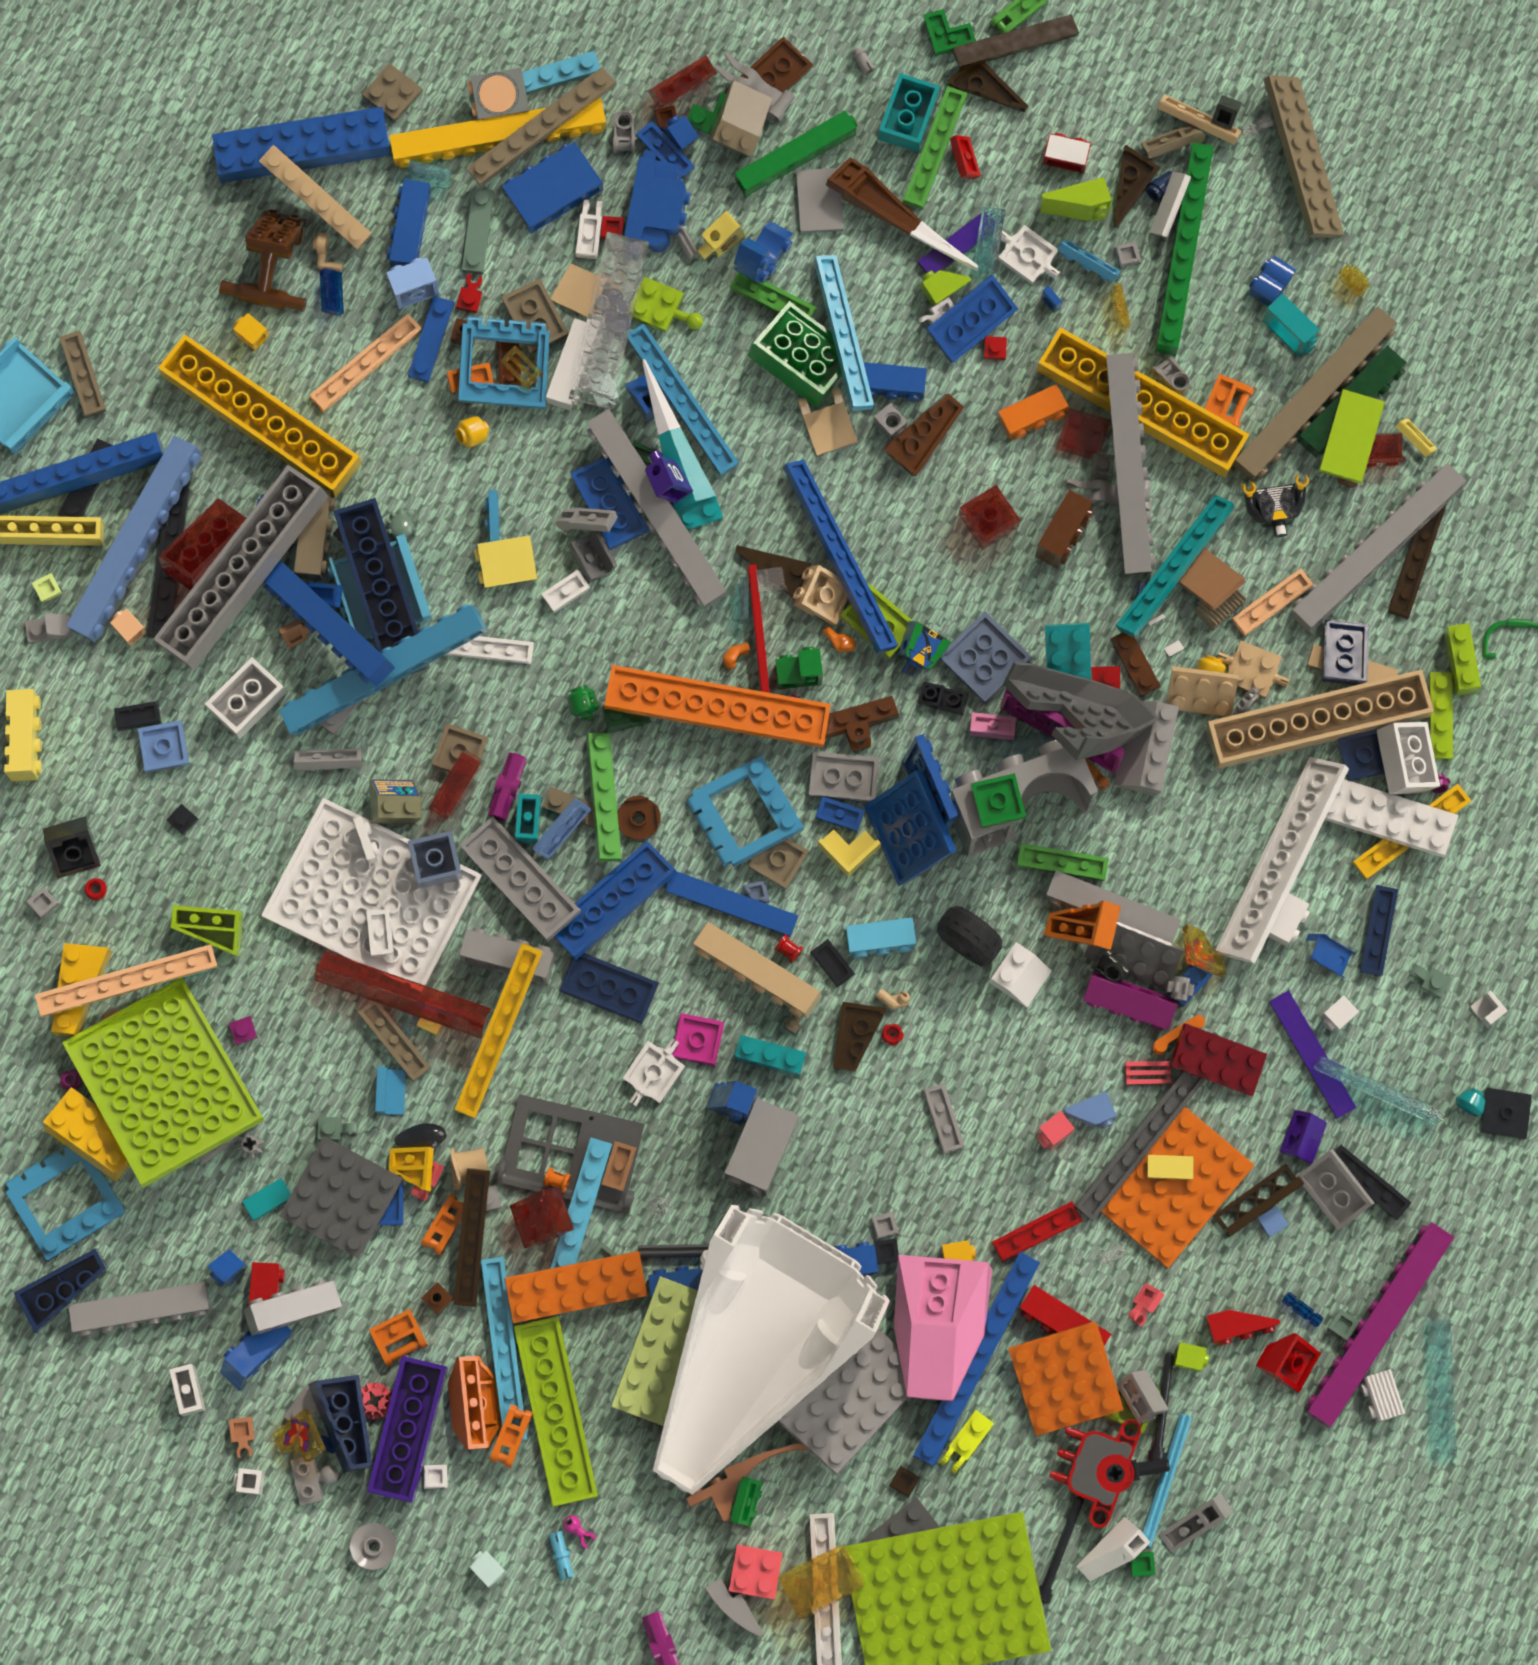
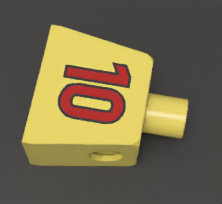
M726 210L702 233L705 242L696 251L704 260L713 252L720 257L744 238L745 234L741 226Z

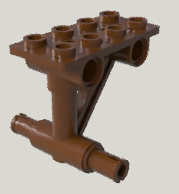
M273 209L264 211L245 236L246 250L259 253L260 265L257 285L247 282L236 284L222 280L219 294L235 296L242 302L254 303L259 306H268L279 310L289 308L304 312L307 298L291 296L284 290L272 288V282L278 257L289 260L292 255L293 245H300L306 219L301 218L297 214H280L279 211Z

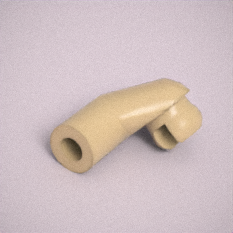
M881 989L875 998L890 1009H898L909 1004L910 995L902 991L900 994L891 996Z

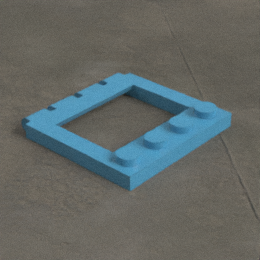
M467 316V324L463 323L458 402L545 409L550 331H545L546 323L530 322V329H526V321L509 320L508 327H504V319L487 318L486 325H483L482 317ZM473 339L537 345L535 387L470 382Z
M762 755L691 792L692 797L686 800L694 815L698 814L695 818L703 832H708L706 837L713 849H720L716 854L724 867L730 864L735 867L804 830V826ZM749 777L776 822L778 829L739 849L710 797Z
M66 1146L62 1147L66 1153L64 1156L57 1150L43 1159L46 1167L42 1168L41 1164L37 1162L24 1170L23 1173L27 1178L24 1181L20 1174L5 1182L9 1188L6 1194L47 1261L55 1258L126 1213L103 1173ZM81 1161L104 1199L45 1235L23 1196Z

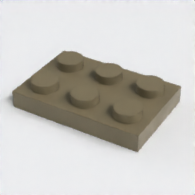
M540 278L501 297L511 319L526 321V329H530V322L546 323L545 331H550L549 346L568 337L569 332ZM525 344L530 355L537 352V345Z

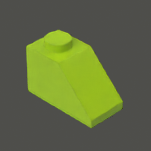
M931 270L921 277L923 281L918 285L933 306L970 282L971 278L941 270L934 273Z

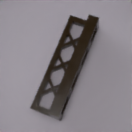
M1284 1164L1217 1212L1213 1217L1228 1238H1230L1300 1188L1304 1182L1299 1176L1296 1178L1288 1165ZM1285 1170L1292 1181L1286 1186L1276 1185L1277 1175ZM1274 1178L1273 1184L1267 1183ZM1260 1187H1273L1272 1195L1268 1199L1258 1198ZM1275 1188H1280V1190L1275 1193ZM1256 1191L1255 1197L1249 1196ZM1244 1199L1254 1200V1207L1249 1212L1240 1211L1241 1201ZM1257 1201H1262V1203L1257 1206ZM1237 1205V1210L1231 1209L1232 1207ZM1225 1212L1236 1213L1235 1222L1229 1227L1220 1218ZM1239 1214H1244V1216L1238 1219Z

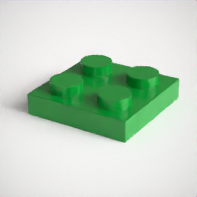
M1015 773L971 783L981 828L1026 818Z

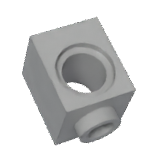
M891 403L874 416L873 422L890 441L900 434L908 424L907 420ZM892 420L898 425L891 428L886 423Z

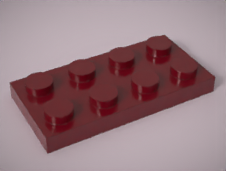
M1183 1023L1169 1066L1240 1093L1253 1096L1267 1053Z

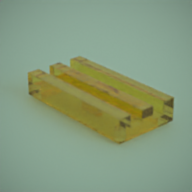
M1117 283L1113 285L1111 293L1119 328L1121 331L1129 330L1131 322L1122 284Z
M516 346L500 361L529 390L532 388L531 384L533 382L536 384L537 378L544 375ZM515 353L535 371L533 375L513 356ZM509 359L529 377L527 381L507 362Z

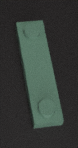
M475 188L472 190L462 272L484 274L495 194L493 190Z

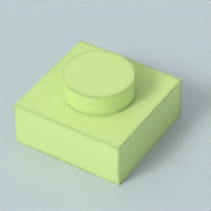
M52 573L32 582L43 604L62 594Z

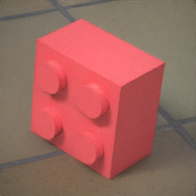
M737 1545L729 1592L775 1600L783 1553Z

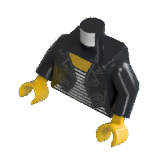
M1298 474L1295 475L1297 487H1295V484L1256 489L1255 483L1251 480V487L1246 490L1244 483L1240 485L1241 490L1246 493L1244 498L1249 515L1256 522L1261 523L1263 528L1273 526L1276 538L1288 535L1286 524H1293L1295 518L1300 515L1306 497L1305 486L1309 483L1307 474H1305L1303 482L1298 481Z

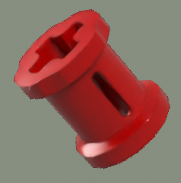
M786 934L774 950L785 955L792 964L804 948L802 946L798 947L789 940V936Z

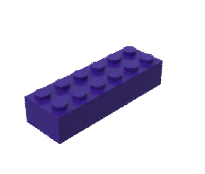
M406 1356L401 1357L367 1492L414 1504L448 1373L447 1366Z

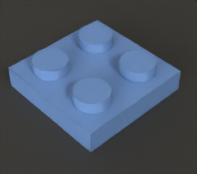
M182 720L138 728L146 773L190 765Z

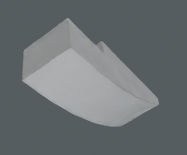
M721 1578L705 1587L717 1606L736 1624L759 1637L764 1635L741 1593L732 1598Z

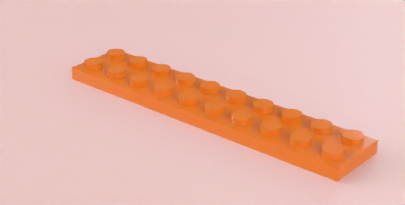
M612 665L604 709L823 748L831 704Z

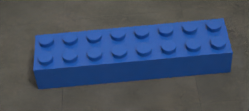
M383 107L212 134L217 171L221 183L273 175L259 162L273 145L301 170L391 155Z

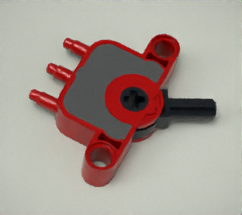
M1129 1419L1121 1425L1117 1438L1099 1431L1085 1433L1066 1427L1065 1434L1080 1440V1446L1077 1454L1058 1449L1057 1456L1073 1462L1069 1476L1051 1471L1049 1477L1057 1482L1068 1485L1072 1493L1094 1501L1089 1519L1093 1526L1102 1528L1109 1523L1120 1492L1129 1488L1133 1481L1140 1480L1139 1476L1170 1471L1168 1458L1138 1463L1136 1459L1131 1460L1141 1434V1426L1137 1421ZM1133 1423L1137 1426L1138 1431L1135 1436L1130 1437L1125 1434L1124 1427L1126 1424ZM1112 1467H1117V1470L1122 1471V1475L1118 1476L1119 1480L1109 1477L1108 1472L1112 1471ZM1096 1511L1105 1512L1107 1518L1103 1524L1094 1522L1093 1514Z

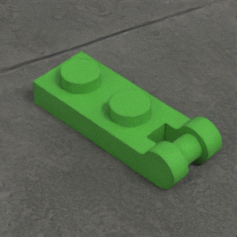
M1014 0L990 21V24L993 28H997L1000 31L999 34L1013 31L1044 7L1049 0ZM1006 18L1010 21L1007 26L1003 23V20Z

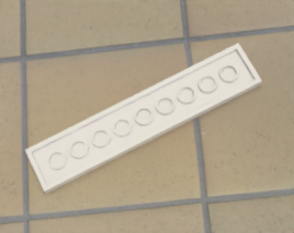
M1309 757L1215 950L1220 955L1255 964L1349 770L1346 765Z

